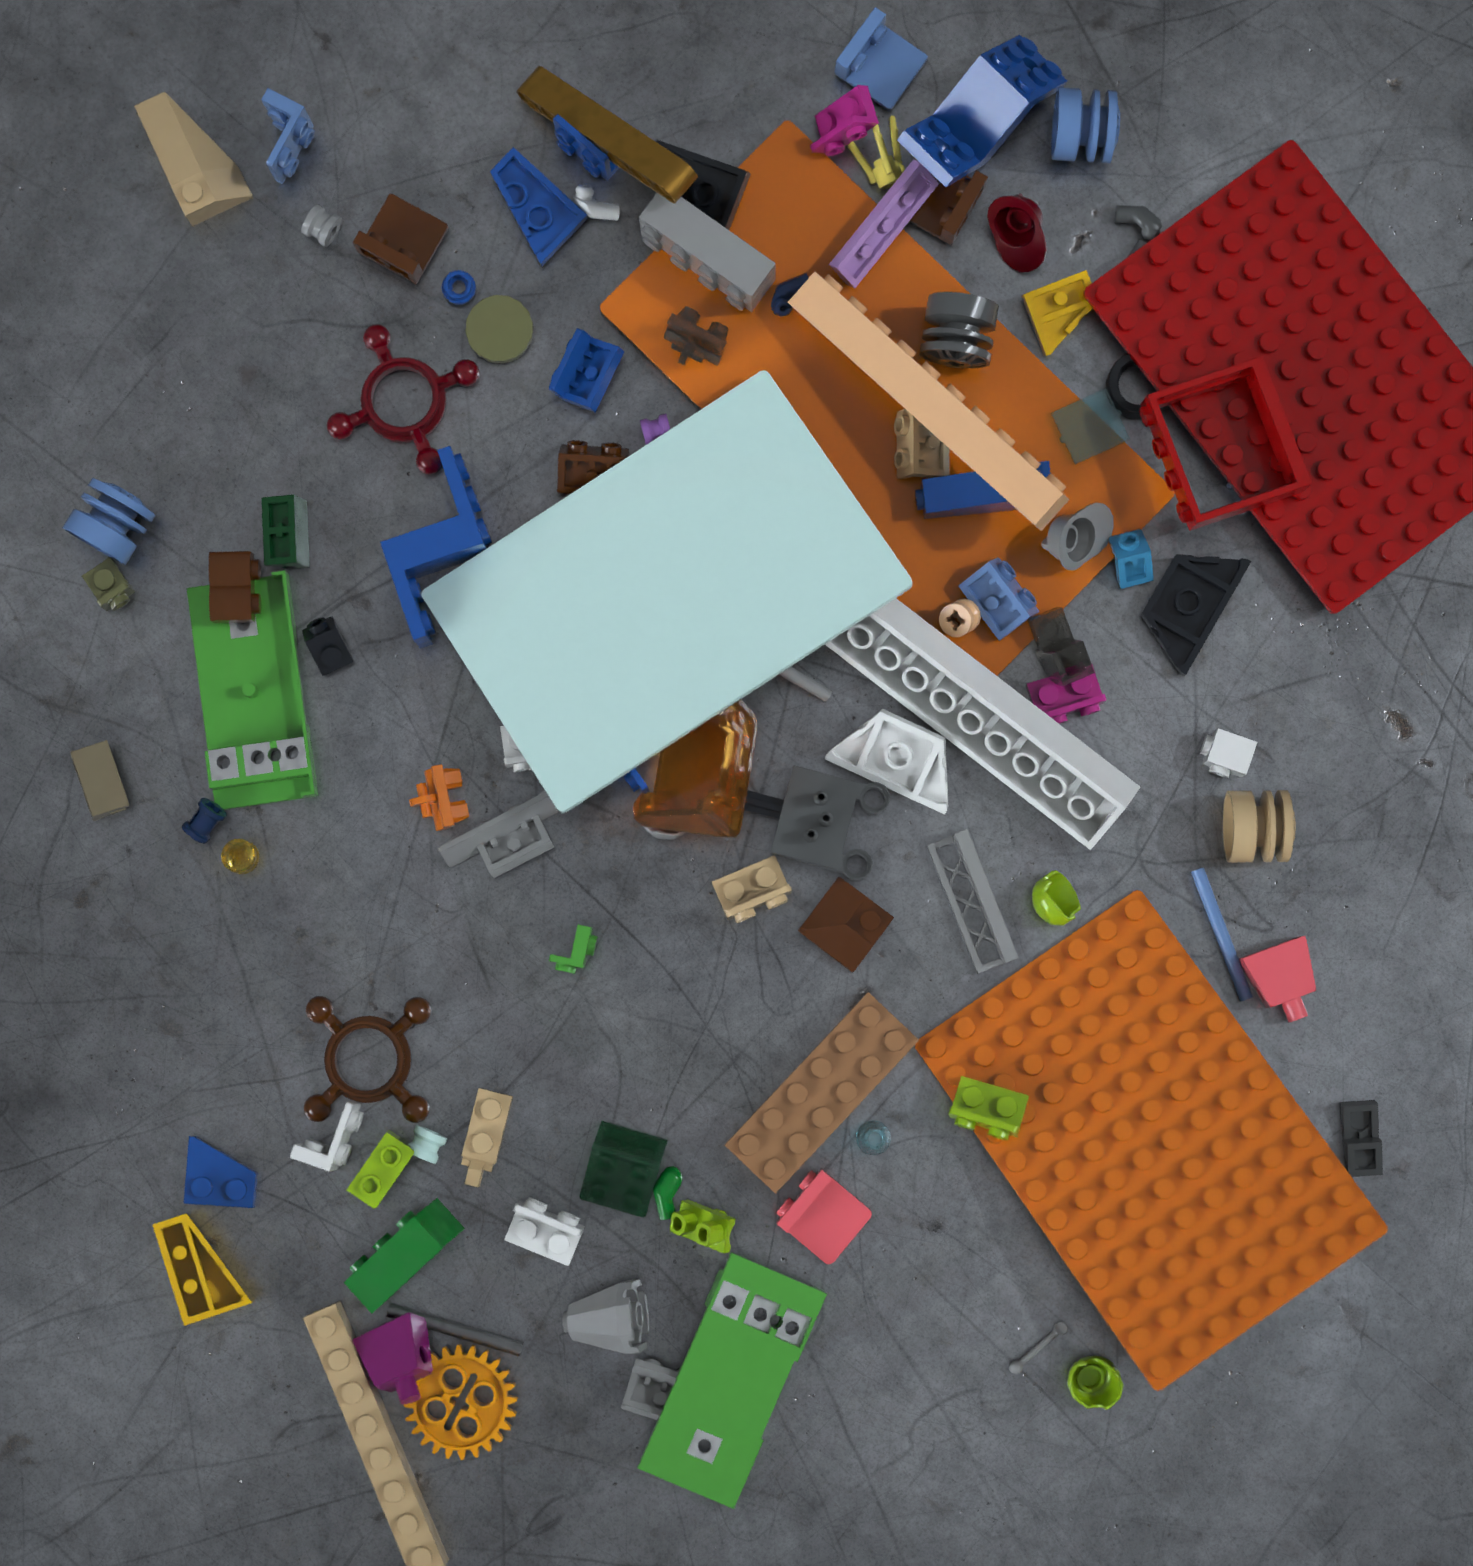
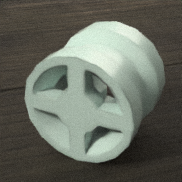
M416 1124L413 1130L415 1134L414 1139L407 1146L414 1150V1156L436 1164L439 1159L438 1150L440 1146L445 1145L448 1138Z

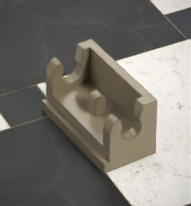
M107 740L70 752L93 821L126 810V807L130 806Z

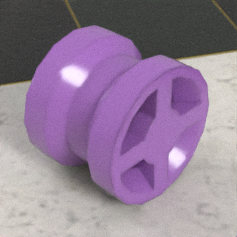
M666 413L659 415L655 420L650 421L647 418L640 420L646 445L670 430Z

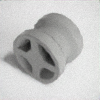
M316 204L306 216L301 233L307 237L313 236L317 238L320 245L328 247L341 227L342 217L337 214L330 215L326 213L323 206Z

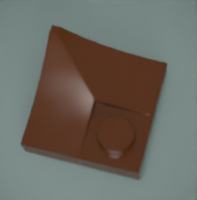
M839 876L798 932L853 973L894 917Z

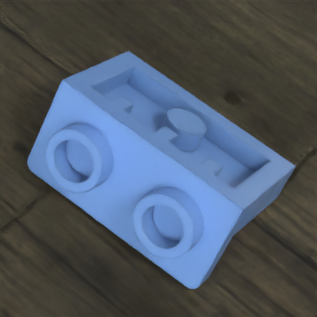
M996 558L987 562L958 585V587L968 600L973 601L978 606L982 619L1000 641L1029 618L1039 613V610L1035 606L1037 601L1033 594L1026 588L1022 589L1016 581V573L1008 562Z

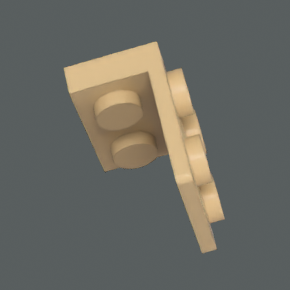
M775 855L712 881L727 920L735 918L736 923L756 916L754 909L763 905H767L768 910L787 903V895L792 892Z

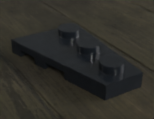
M656 140L658 144L684 160L698 175V178L681 197L730 230L751 174L743 169Z

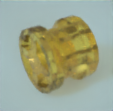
M233 839L223 847L221 859L229 871L238 874H248L258 866L260 853L253 843L243 839Z

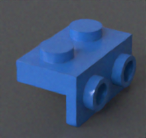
M577 328L573 337L567 343L566 352L558 368L552 375L549 389L565 402L596 412L624 351L619 346L593 338L584 330Z

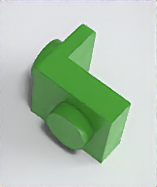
M578 924L570 958L550 954L549 961L556 963L555 970L575 974L576 967L585 968L587 955L594 956L598 936L592 935V927Z

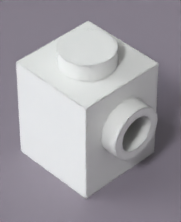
M1218 728L1213 731L1212 736L1208 734L1205 736L1200 750V754L1205 755L1202 764L1210 767V773L1220 777L1229 778L1230 774L1243 777L1247 775L1257 742Z

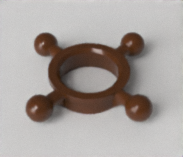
M316 996L309 1000L306 1005L307 1017L314 1023H323L333 1033L326 1046L324 1057L325 1070L332 1085L322 1095H312L305 1101L304 1113L306 1117L314 1122L324 1121L331 1113V1104L341 1094L353 1101L362 1103L378 1102L393 1095L401 1103L402 1114L406 1120L412 1123H419L425 1120L429 1114L427 1100L419 1095H411L403 1086L409 1075L412 1060L410 1046L404 1033L413 1024H423L429 1019L431 1015L429 1002L422 997L409 999L404 1006V1015L394 1024L386 1019L375 1016L357 1017L343 1024L333 1014V1004L328 998ZM364 1028H372L384 1033L394 1044L397 1053V1065L393 1076L383 1086L369 1091L360 1090L349 1085L341 1076L337 1066V1054L343 1040L352 1032Z

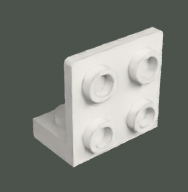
M356 1101L346 1102L331 1147L329 1144L315 1139H306L304 1143L294 1144L289 1158L326 1171L338 1170L340 1166L346 1165L352 1151V1145L348 1144L350 1135L353 1132H358L364 1116V1112L359 1111L361 1103Z
M530 1197L525 1202L521 1200L516 1203L514 1207L516 1212L504 1240L569 1266L585 1226L578 1224L580 1218L562 1210L558 1215L546 1211L548 1207L546 1203Z

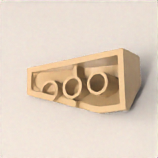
M162 92L134 106L182 211L192 226L253 198L238 165L166 92Z

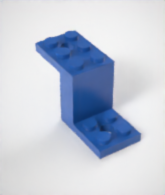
M1018 35L981 54L934 114L905 129L897 141L940 183L948 187L987 164L1032 107L1055 94L1057 88L1063 87L1068 80L1061 75L1062 71L1055 63L1046 60L1037 52V46L1030 39Z
M451 446L439 449L437 452L459 515L380 542L412 638L420 649L433 645L431 635L436 634V630L430 614L426 610L422 611L420 603L425 601L422 598L421 586L416 579L465 563L487 549V544L492 543L486 523H484L483 518L477 519L475 514L481 511L472 485L466 487L465 481L470 479L465 461L461 453L454 454Z

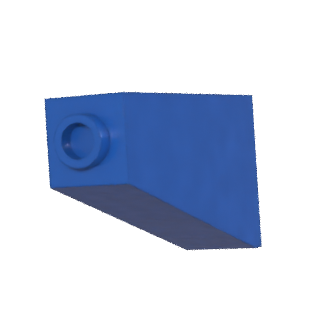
M1049 461L1039 462L1041 465L1037 470L1047 478L1050 474ZM976 472L922 479L921 489L915 490L917 510H923L924 519L1017 510Z

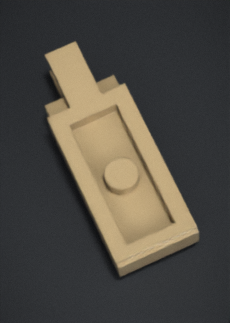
M478 1088L462 1152L461 1165L469 1166L465 1185L480 1187L484 1170L492 1172L494 1164L497 1163L513 1096Z

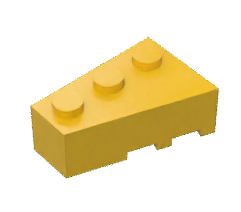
M187 1213L152 1224L184 1326L252 1303Z

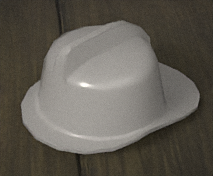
M1093 503L1075 514L1059 516L1050 525L1047 537L1041 542L1042 548L1048 550L1052 556L1060 560L1061 565L1066 570L1078 569L1107 546L1114 528L1112 512L1103 503Z

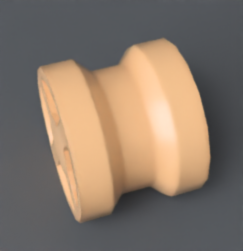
M959 599L942 609L939 616L940 626L948 636L961 637L977 628L981 619L980 610L973 601ZM954 618H957V619H958V621L960 622V625H958V623L956 622V620H955Z

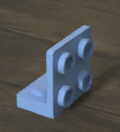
M875 7L836 60L835 75L853 87L857 85L868 86L872 100L887 111H890L926 63L928 56L885 26L886 14Z
M267 88L261 100L268 111L267 115L273 120L272 124L283 132L272 150L266 165L274 179L283 184L286 177H292L296 171L299 162L296 158L302 147L307 148L315 131L313 130L314 125L304 106Z

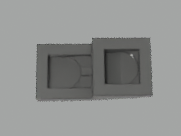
M1375 1100L1340 1102L1346 1170L1351 1177L1383 1175L1378 1103Z

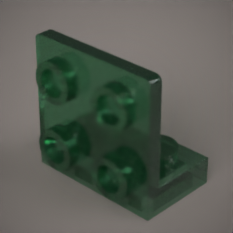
M601 1121L593 1143L579 1198L639 1217H646L668 1140Z

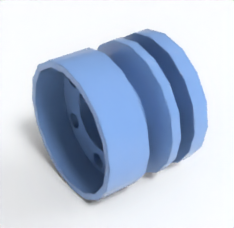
M1058 87L1052 121V160L1075 161L1079 146H1085L1088 162H1094L1097 147H1100L1101 163H1111L1120 130V110L1116 90H1107L1103 106L1100 105L1099 89L1093 90L1089 105L1083 104L1080 88Z
M92 478L88 486L101 495L96 499L91 495L83 493L81 498L92 507L90 513L73 509L62 528L98 551L126 565L137 547L126 536L128 530L145 534L146 529L134 520L138 516L148 522H152L155 514L148 510L139 498L121 487Z

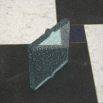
M1106 388L1051 413L1061 434L1060 442L1066 444L1075 465L1130 440L1120 419L1121 411L1116 410Z

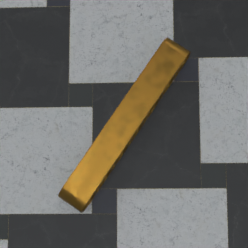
M538 66L516 91L528 106L551 122L559 114L609 157V161L674 204L698 178L694 169L684 160L542 66Z

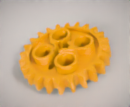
M459 1343L456 1346L455 1354H451L447 1346L442 1348V1358L431 1352L432 1373L416 1381L421 1396L420 1399L409 1404H403V1406L413 1408V1413L405 1418L406 1421H416L418 1424L412 1430V1435L423 1432L425 1436L420 1444L423 1446L432 1441L434 1443L433 1454L443 1447L446 1448V1459L451 1457L454 1450L458 1451L460 1460L465 1459L467 1450H471L473 1456L477 1458L480 1455L479 1446L482 1445L488 1452L493 1449L491 1438L500 1443L503 1441L504 1438L499 1429L510 1431L512 1425L505 1418L516 1416L517 1411L508 1406L517 1402L518 1397L508 1395V1391L513 1389L516 1383H505L504 1378L509 1374L510 1370L498 1371L497 1367L500 1364V1358L495 1359L491 1363L487 1361L489 1350L484 1351L481 1356H477L476 1345H472L468 1353H464L462 1344ZM457 1369L461 1372L463 1377L462 1384L456 1387L447 1384L445 1380L446 1370ZM475 1373L477 1379L465 1400L469 1407L463 1406L457 1414L451 1429L446 1430L445 1424L456 1405V1400L452 1397L460 1396L471 1374ZM480 1385L489 1386L494 1393L493 1401L489 1403L480 1402L475 1394L476 1388ZM433 1400L441 1401L446 1407L445 1416L442 1418L433 1417L428 1410L429 1402ZM463 1417L473 1418L477 1423V1431L473 1434L463 1433L459 1427L460 1419Z

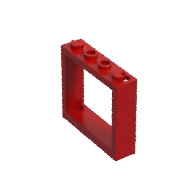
M1263 356L1148 394L1141 402V420L1145 427H1150L1154 438L1152 439L1154 454L1163 461L1166 469L1164 472L1166 485L1170 491L1175 492L1178 500L1176 505L1178 516L1182 523L1187 524L1189 531L1302 493L1312 485ZM1246 379L1286 485L1200 514L1160 408Z

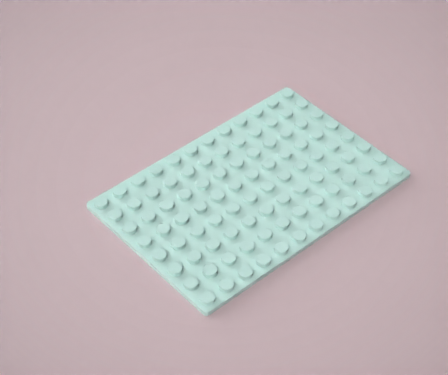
M762 370L426 587L422 591V598L558 811L566 813L911 589L913 581L769 372Z

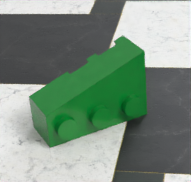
M438 1198L416 1215L412 1210L409 1211L396 1223L400 1230L395 1235L391 1236L387 1232L372 1246L376 1252L369 1259L364 1254L349 1268L353 1274L344 1284L371 1314L465 1229Z

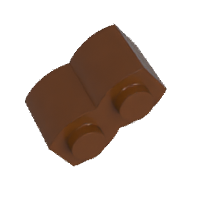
M251 551L209 552V612L211 622H255V614H261L260 593L255 594L254 589L255 580H260L261 565L259 559H254V554Z

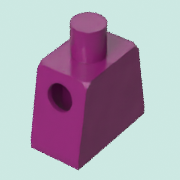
M408 1312L352 1339L376 1388L387 1392L397 1391L400 1404H409L420 1399L421 1396L416 1381L430 1375L433 1371L427 1323L424 1317Z

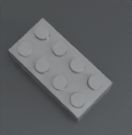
M656 193L639 216L641 235L644 237L642 241L656 252L662 249L672 256L670 261L675 266L685 272L688 269L699 275L698 281L712 291H715L716 288L727 295L725 299L738 310L742 311L743 308H746L752 312L775 281V262L682 197L674 204Z

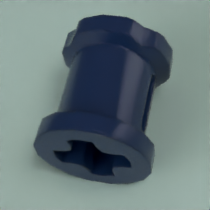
M201 798L198 802V810L190 821L183 823L182 829L192 839L205 844L210 840L209 834L218 821H223L227 814L214 801Z

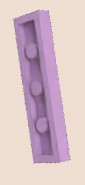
M912 160L830 262L829 265L848 286L853 288L858 286L939 185L932 174L919 161Z

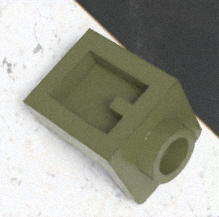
M111 557L82 575V578L97 598V603L106 611L110 609L116 611L130 601L129 596L135 593Z

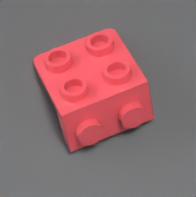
M820 1168L817 1173L811 1170L798 1186L802 1191L794 1201L788 1197L776 1212L780 1216L776 1224L785 1232H789L824 1263L832 1264L869 1221L872 1213L868 1207Z

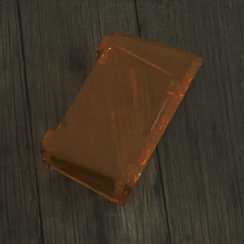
M740 699L660 751L653 793H640L633 805V818L640 825L649 828L718 838L738 836L742 826L757 736V720L754 712Z

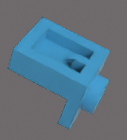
M1138 529L1111 536L1109 544L1115 557L1116 576L1120 589L1154 581L1151 550L1142 530Z

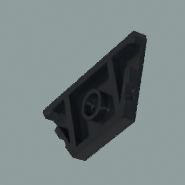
M1176 554L1142 611L1141 616L1181 675L1185 676L1188 673L1251 563L1249 559H1222L1213 556L1194 557L1193 555Z

